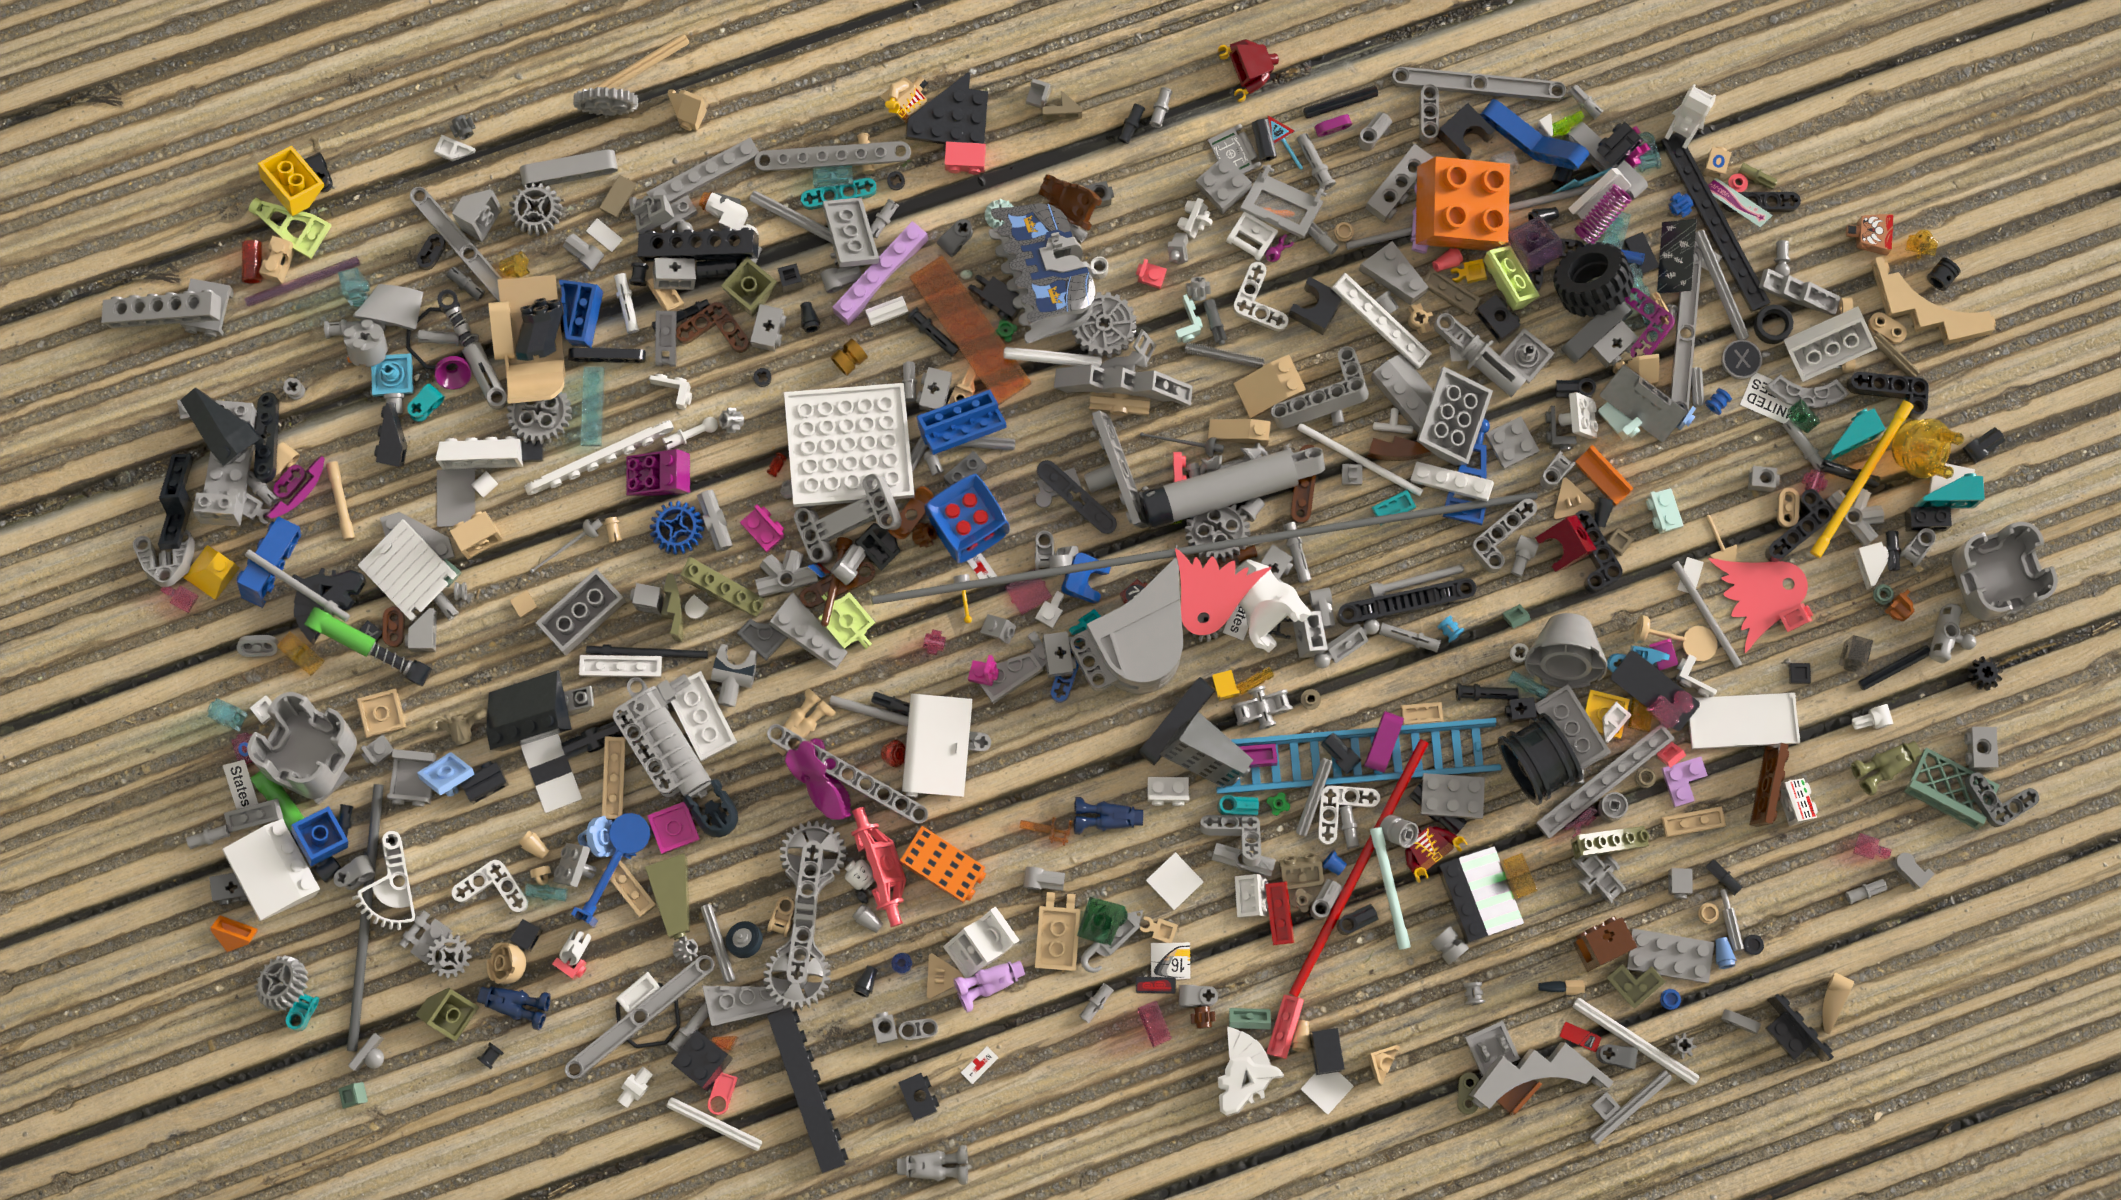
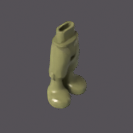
M1915 741L1909 744L1903 743L1883 753H1876L1872 757L1871 762L1863 764L1860 760H1855L1851 763V769L1854 777L1860 779L1869 772L1880 768L1878 773L1859 782L1863 791L1871 796L1876 794V785L1880 781L1892 780L1895 775L1914 763L1916 758L1922 755V752Z

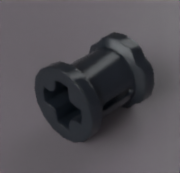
M640 262L631 263L633 270L629 284L640 287L646 286V270L649 269V266Z
M489 1042L488 1048L477 1059L489 1069H492L493 1063L504 1052Z

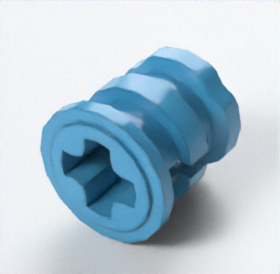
M1451 615L1437 626L1438 629H1442L1444 636L1449 637V643L1464 631V628L1458 627L1459 624L1456 621L1453 622Z

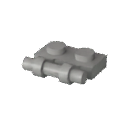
M423 911L420 916L415 918V923L409 931H405L402 935L403 939L399 944L406 948L410 942L413 943L415 946L410 952L427 964V961L431 959L426 956V953L431 952L427 946L435 944L432 939L440 940V934H443L446 938L448 933H452V930L437 919L428 924L426 920L430 914ZM423 927L426 931L418 940L414 936Z

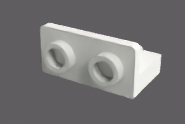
M1148 777L1147 802H1152L1153 806H1163L1164 802L1172 803V806H1184L1185 803L1189 802V777Z
M1265 875L1235 876L1237 917L1268 916L1269 910L1265 886L1268 882L1265 879Z

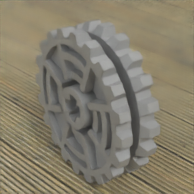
M1097 292L1094 297L1091 316L1083 325L1072 330V334L1076 338L1075 342L1076 344H1081L1080 349L1082 351L1088 350V355L1093 356L1096 354L1101 358L1106 355L1109 359L1112 358V354L1119 356L1122 349L1127 350L1129 348V343H1132L1134 340L1133 337L1136 334L1137 325L1136 315H1133L1134 309L1132 306L1128 307L1126 299L1121 301L1120 295L1111 296V292H1106L1105 295ZM1101 323L1108 324V327L1101 326Z

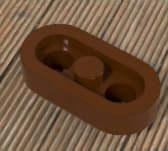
M395 606L387 608L383 613V641L392 648L400 646L404 641L405 616ZM393 615H398L396 621L391 620ZM396 634L397 639L395 641H391V636Z

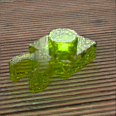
M1580 110L1572 116L1569 115L1553 123V137L1558 134L1560 136L1565 135L1570 131L1571 126L1582 122L1583 118H1585L1582 111Z

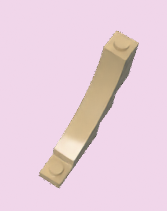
M1883 256L1876 257L1871 262L1886 315L1894 318L1910 314L1915 332L1939 327L1943 344L1948 345L1990 335L1995 330V319L1990 315V311L1966 313L1937 306L1916 293L1899 272L1888 274L1889 265L1884 261Z

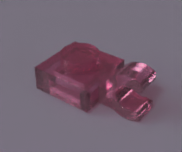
M170 586L162 587L160 590L172 597L169 602L170 604L188 614L199 597L182 586H179L177 590Z
M1592 805L1574 822L1569 823L1564 830L1567 831L1572 827L1576 830L1572 838L1580 835L1581 826L1583 824L1588 826L1596 819L1594 814L1598 811Z
M1859 833L1853 854L1871 860L1874 859L1875 855L1888 859L1892 850L1878 846L1879 839Z

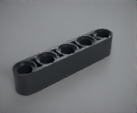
M1199 677L1138 753L1152 765H1155L1162 757L1160 755L1161 751L1177 728L1199 712L1216 689Z

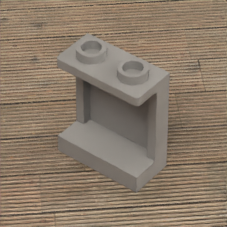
M191 278L188 291L198 293L208 289L221 297L220 320L180 323V325L188 333L197 334L198 331L204 332L209 337L223 336V320L228 300L233 298L234 290L230 285Z
M393 749L392 758H394L390 793L387 794V798L392 800V804L404 805V802H412V806L417 807L431 804L433 789L419 779L417 772L437 760V756L434 753Z

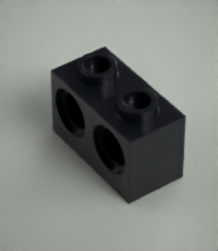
M1951 506L1910 507L1905 511L1906 532L1921 531L1925 528L1933 531H1946L1952 526Z

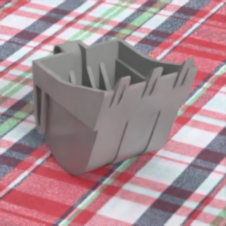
M1177 556L1137 596L1114 611L1088 623L1085 631L1071 639V651L1088 684L1094 691H1102L1114 685L1118 689L1129 693L1147 694L1161 689L1174 677L1183 649ZM1081 640L1086 646L1083 649H1077L1074 643ZM1091 658L1095 664L1092 667H1086L1083 662L1085 659ZM1100 676L1104 679V683L1102 685H1095L1093 678Z

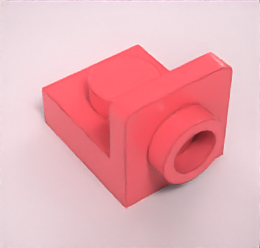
M1144 259L1143 264L1139 263L1137 268L1138 282L1161 289L1167 269L1150 264L1147 259Z
M1800 603L1780 613L1779 616L1787 632H1790L1806 623L1812 622L1811 617L1813 613L1808 605L1805 606L1804 603Z
M556 958L552 964L574 980L577 977L580 978L587 969L585 967L587 963L582 959L574 969L572 968L573 965H569V960L565 964L559 958Z

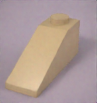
M1210 419L1208 439L1216 437L1217 441L1252 445L1260 443L1261 446H1267L1271 421Z

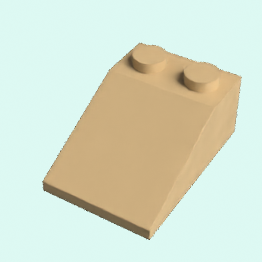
M1289 354L1270 362L1233 383L1250 419L1270 411L1275 404L1301 396L1306 391Z

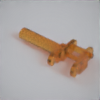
M1053 817L1051 826L1021 820L1019 828L1052 833V837L1049 836L1051 843L1053 841L1062 842L1063 846H1065V843H1068L1066 837L1070 836L1072 820H1070L1068 830L1066 831L1054 828L1056 817ZM1055 832L1065 834L1064 838L1054 837Z

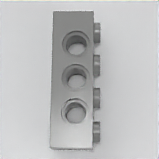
M1414 144L1370 198L1365 209L1382 222H1385L1387 218L1391 220L1398 211L1396 207L1399 203L1402 205L1409 197L1407 193L1411 188L1414 189L1417 184V172H1410L1408 167L1413 166L1417 168L1420 164L1434 157ZM1402 181L1406 186L1403 188L1398 187L1396 182ZM1391 196L1394 201L1387 202L1384 197Z

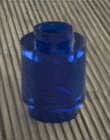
M898 953L892 958L891 965L897 974L905 975L911 971L913 962L908 954ZM900 959H903L906 962V964L903 967L898 966V961Z

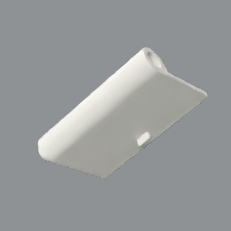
M911 694L902 791L906 792V796L918 797V793L964 797L972 699Z

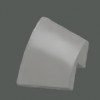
M378 284L370 296L365 299L364 303L353 314V317L361 320L371 319L388 326L396 325L413 331L417 326L423 292L401 286Z

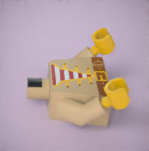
M921 76L913 83L903 77L899 81L892 83L890 88L880 97L885 102L886 108H889L888 112L895 113L897 117L907 124L908 118L927 102L926 97L921 91L928 85V82Z

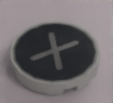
M1737 340L1726 347L1722 353L1721 362L1723 369L1731 377L1744 380L1751 378L1758 372L1762 364V355L1758 347L1752 342Z

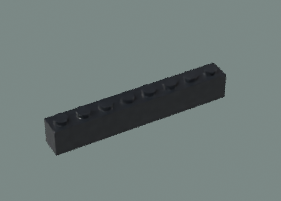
M789 1007L767 1015L822 1174L846 1166V1160H849L846 1149H841L839 1141L842 1138L839 1129H834L832 1121L835 1118L831 1108L827 1109L825 1101H828L825 1090H820L818 1082L821 1081L818 1070H813L811 1062L814 1061L811 1050H806L804 1043L807 1042L804 1030H799L797 1023L801 1021L797 1010L792 1011V1008Z

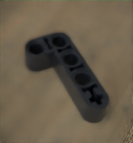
M1856 372L1846 384L1847 389L1853 394L1905 399V401L1910 402L1912 405L1919 406L1920 412H1916L1912 408L1908 415L1911 419L1920 418L1928 408L1929 385L1923 378ZM1874 381L1879 382L1882 388H1876L1874 386ZM1893 384H1899L1902 390H1896ZM1913 386H1919L1921 393L1916 392Z
M1808 489L1800 495L1799 507L1806 516L1766 549L1765 557L1768 561H1781L1832 518L1833 511L1817 491ZM1804 497H1811L1813 504H1808ZM1818 511L1825 513L1826 519H1820ZM1802 524H1808L1811 528V531H1805L1802 527ZM1787 536H1793L1796 543H1789ZM1782 546L1783 549L1775 555L1773 551Z
M1581 510L1575 515H1577L1578 519H1585L1586 522H1581L1584 529H1588L1586 530L1588 535L1592 534L1597 539L1593 543L1596 550L1589 554L1597 570L1589 574L1584 582V586L1588 592L1597 593L1617 582L1623 574V569L1591 514L1586 510ZM1597 552H1604L1607 559H1599ZM1608 569L1615 570L1617 577L1609 576ZM1591 578H1595L1599 581L1598 587H1594L1591 585Z

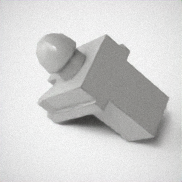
M1175 233L1172 242H1168L1169 262L1183 264L1188 261L1186 248L1188 243L1187 233Z

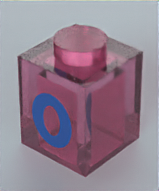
M248 732L238 734L236 739L231 740L237 761L245 760L246 765L253 763L247 751L248 742L252 734H248Z

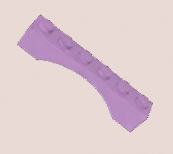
M912 221L879 256V263L872 264L833 306L834 314L849 326L863 311L883 283L928 241L927 233Z

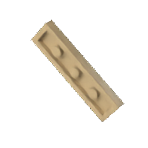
M605 736L602 816H605L606 819H616L623 814L625 737Z

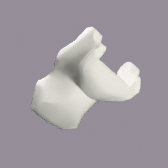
M1246 560L1235 569V575L1247 567L1249 568L1247 575L1269 566L1253 560ZM1271 569L1258 580L1239 603L1246 613L1249 636L1255 647L1264 649L1268 653L1277 646L1274 638L1268 633L1287 615L1294 622L1298 620L1303 622L1311 615L1310 610L1301 601L1295 589L1286 583L1279 582L1272 574Z

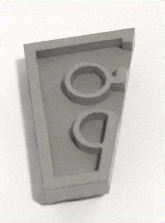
M1031 652L998 663L999 674L997 680L993 681V685H979L994 704L1041 673L1043 668Z

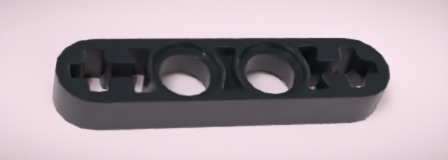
M1738 192L1747 199L1750 197L1755 198L1757 205L1767 212H1792L1801 204V198L1795 192ZM1769 197L1774 198L1777 202L1776 206H1769L1766 199ZM1789 198H1792V201H1796L1793 206L1786 202ZM1722 203L1724 209L1728 212H1737L1725 203Z
M569 348L568 360L574 362L644 363L646 361V351L642 349Z

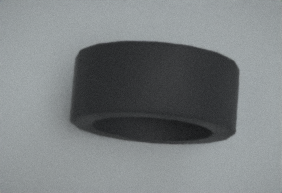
M1773 304L1760 310L1754 320L1753 328L1756 336L1761 341L1767 344H1778L1790 335L1793 330L1794 321L1788 309L1781 305ZM1771 313L1781 316L1785 322L1784 331L1776 336L1768 334L1762 327L1763 318Z

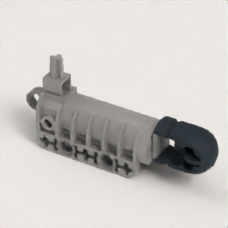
M683 674L670 683L666 679L649 689L642 679L636 677L630 679L627 683V690L632 698L614 710L613 719L655 787L666 798H672L682 793L685 797L684 803L687 808L692 809V816L705 834L718 838L730 834L738 822V812L727 792L722 790V784L719 779L711 780L667 710L669 709L667 704L678 698L676 693L691 684L687 676ZM634 682L642 684L640 692L634 693L631 691V685ZM626 716L630 724L626 725L622 717ZM639 732L636 738H631L633 733ZM644 746L652 758L647 759L640 747ZM660 766L658 772L652 773L654 767ZM665 779L667 781L668 789L665 788L663 782H661ZM714 787V793L717 797L721 798L723 803L720 805V803L710 800L704 804L706 807L705 814H710L712 817L709 820L706 815L701 814L699 805L693 800L698 796L701 798L708 795L707 791ZM721 806L725 812L721 813L718 808Z

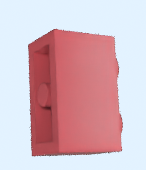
M946 142L945 170L954 174L960 173V171L973 175L980 174V172L984 173L986 144Z

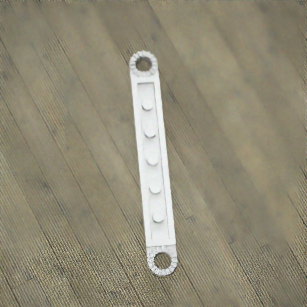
M670 420L663 421L662 424L659 423L654 428H647L542 476V479L527 483L524 486L527 495H533L549 487L556 488L562 484V481L576 479L584 471L590 472L597 469L598 465L604 462L611 463L615 461L617 456L631 454L635 451V448L648 446L654 442L653 440L670 433L674 429L673 424Z

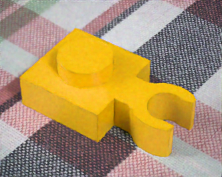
M1483 259L1463 263L1464 269H1451V274H1459L1457 278H1452L1456 283L1465 278L1468 284L1487 280Z

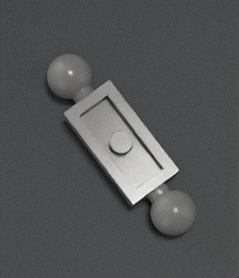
M1375 619L1367 620L1364 622L1363 628L1357 623L1328 643V652L1317 654L1314 658L1315 665L1323 669L1329 666L1331 659L1338 663L1367 643L1366 635L1378 632L1380 627L1378 621Z

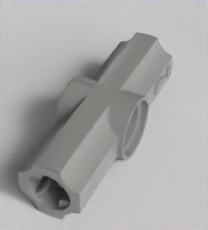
M713 490L701 492L697 497L714 547L717 552L728 550L733 547L716 495Z
M1216 843L1212 856L1213 861L1271 877L1275 859L1261 856V861L1256 866L1242 865L1238 862V857L1242 855V850Z

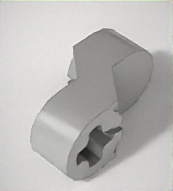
M1078 546L1058 548L1055 556H1049L1050 568L1071 565L1076 554L1079 553Z
M970 731L969 740L971 742L968 744V750L986 751L990 748L991 739L987 734Z

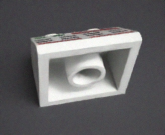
M1804 778L1788 781L1780 786V800L1789 827L1817 818V807L1811 801L1809 795L1811 794L1809 784L1805 783Z

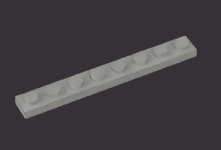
M1661 723L1536 822V825L1548 839L1551 838L1675 738Z

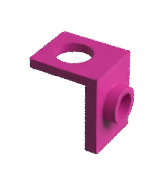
M1671 638L1649 645L1652 649L1670 655L1669 660L1661 659V661L1657 662L1659 670L1679 664Z

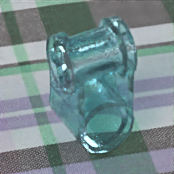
M1643 132L1640 136L1649 143L1650 150L1638 157L1641 161L1638 168L1640 172H1645L1646 169L1651 168L1660 169L1661 158L1657 150L1655 138L1651 133Z

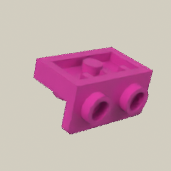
M757 504L754 506L755 509L740 521V524L767 553L785 538L783 533L785 529L778 521L773 522L769 518L771 514L764 506L760 508Z

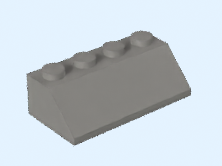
M1399 354L1377 368L1372 373L1371 379L1419 435L1434 391L1402 354Z

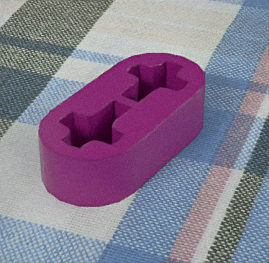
M1349 114L1323 121L1317 124L1314 129L1318 137H1324L1352 126Z
M299 465L289 467L274 485L273 490L276 496L284 500L289 499L306 480L307 474L305 470ZM296 471L299 472L301 476L300 478H294V475L292 473ZM281 486L286 487L288 491L287 493L282 492L280 494L281 490L279 488Z

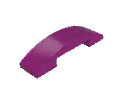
M318 456L305 471L311 477L287 504L278 501L265 515L266 518H275L289 512L310 494L322 473L325 461L323 456Z

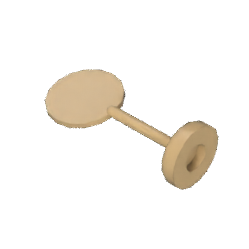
M1644 615L1639 617L1635 626L1634 641L1636 643H1643L1648 634L1682 641L1684 652L1687 655L1690 654L1696 657V661L1711 659L1718 648L1715 634L1704 626H1694L1688 629L1683 637L1650 629V619Z

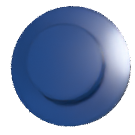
M1667 989L1662 992L1660 1003L1664 1008L1673 1010L1680 1005L1681 996L1676 990Z

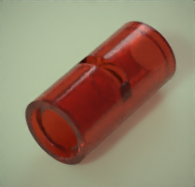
M257 240L243 241L242 282L247 284L261 283L262 276L259 271L262 265V242Z

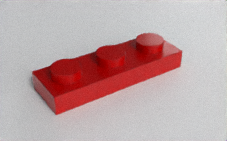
M1287 881L1267 883L1265 886L1273 945L1295 943Z

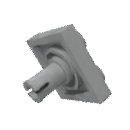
M1524 328L1500 357L1523 375L1529 384L1555 352Z
M566 843L561 851L560 863L554 871L553 882L578 887L581 875L592 879L595 874L588 872V870L596 872V867L586 864L591 848Z

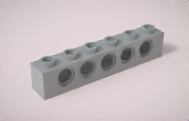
M208 289L198 293L184 291L183 294L167 292L165 295L147 294L146 297L130 295L129 298L114 296L111 299L103 300L101 323L110 328L218 321L220 320L221 297Z

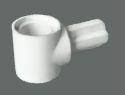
M1887 704L1870 709L1867 715L1852 719V726L1855 730L1869 726L1880 729L1894 724Z

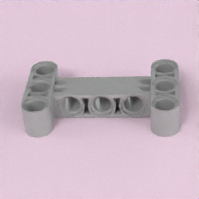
M874 474L865 476L863 488L867 496L822 519H819L817 512L812 509L799 508L796 510L794 521L811 561L823 564L830 562L833 552L829 541L874 519L877 520L878 525L883 529L897 530L901 526L902 519L884 477ZM876 479L877 486L873 488L872 483ZM881 498H884L885 503H884V505L881 507V506H880V500H881ZM807 513L808 520L805 522L804 515ZM889 516L892 517V523L890 525L887 524V519ZM815 531L816 537L812 540L811 534ZM822 549L823 556L819 558L818 553Z

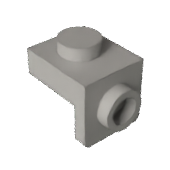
M987 614L980 633L1009 644L1014 636L1016 625L1007 619Z

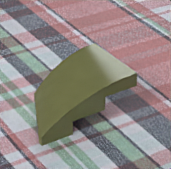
M668 573L664 586V593L666 595L661 615L663 618L673 620L670 634L675 641L682 642L683 620L679 590L674 575Z

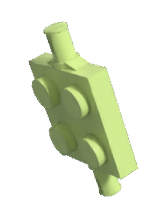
M848 592L841 599L834 601L829 625L826 628L844 649L857 640L867 649L872 643L866 638L865 633L875 622L852 594ZM825 595L822 596V598L826 601L827 597Z

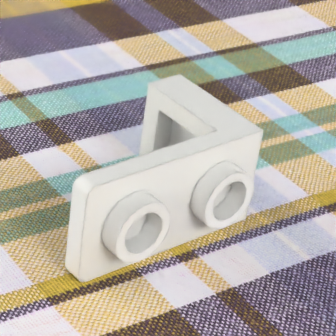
M663 374L650 375L649 381L651 384L679 389L676 405L678 409L686 410L687 404L690 405L692 400L691 387L689 382H686V379L676 377L673 380L668 379Z
M1690 654L1685 659L1682 658L1677 666V669L1680 670L1676 677L1680 681L1679 684L1686 688L1693 687L1697 689L1698 693L1704 697H1713L1717 692L1716 689L1688 676L1697 658Z

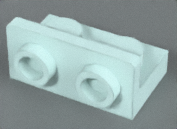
M1672 489L1649 493L1646 504L1648 509L1652 510L1654 516L1652 518L1653 526L1655 529H1658L1659 534L1682 528L1684 525Z

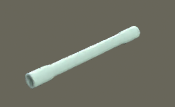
M1382 827L1370 829V833L1380 865L1395 927L1399 950L1410 948L1411 945L1407 929L1404 925L1386 851Z

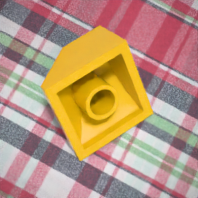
M207 545L183 578L217 600L240 567Z

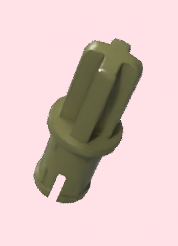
M1744 162L1737 173L1749 178L1754 184L1757 182L1771 190L1777 184V179L1761 172L1762 169L1758 170Z

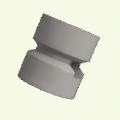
M1611 792L1599 801L1597 812L1603 820L1614 822L1627 812L1628 802L1622 794Z
M1388 815L1380 825L1385 840L1404 848L1411 847L1418 838V826L1396 815Z
M1451 926L1430 942L1437 952H1442V958L1448 965L1469 949L1462 939H1457L1458 934Z

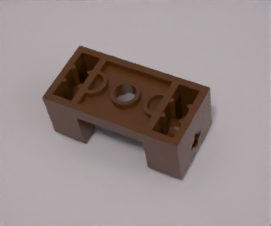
M1615 916L1605 920L1604 923L1598 926L1595 925L1585 930V932L1577 935V940L1573 942L1587 972L1637 948L1622 917L1616 919Z

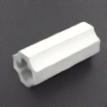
M903 296L865 310L871 327L909 313Z

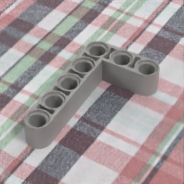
M1343 347L1338 352L1344 381L1277 403L1272 407L1271 415L1278 428H1289L1362 403L1368 398L1369 392L1356 352L1352 347Z

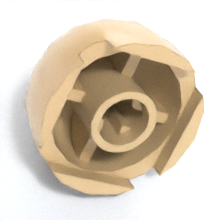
M503 942L495 944L489 952L492 953L491 959H487L486 963L489 978L497 984H511L518 981L526 968L524 952L513 944Z

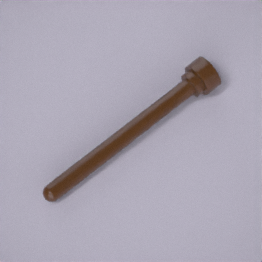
M846 537L837 538L835 545L838 552L836 562L842 559L848 548L853 544L851 539ZM834 574L832 575L822 615L821 625L823 627L829 625L839 584V579Z

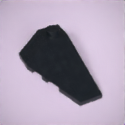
M198 388L192 389L180 400L208 448L222 466L233 463L261 439L247 421L238 418L229 409L223 408Z

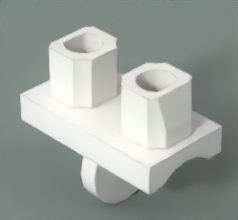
M1197 198L1196 201H1187L1185 211L1190 214L1189 219L1181 217L1177 224L1180 230L1186 232L1190 238L1194 239L1198 230L1203 231L1205 226H1211L1213 223L1209 218L1208 206L1200 198Z

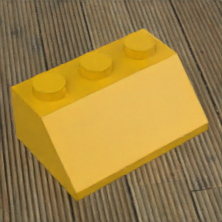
M292 145L258 163L261 180L292 216L309 208L324 187L321 179Z

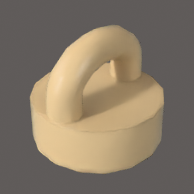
M542 866L530 871L531 878H536L539 885L544 886L548 883V874L551 873L550 866Z

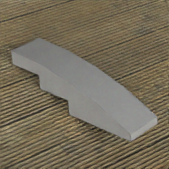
M1769 268L1764 269L1759 284L1760 289L1829 315L1836 314L1840 301V296L1811 282L1804 283L1790 275L1783 276Z

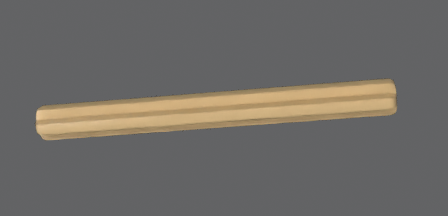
M685 34L680 35L593 87V89L597 87L611 89L620 86L688 45V38Z

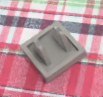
M1503 1021L1465 1037L1481 1076L1486 1073L1498 1056H1504L1511 1063L1520 1059Z

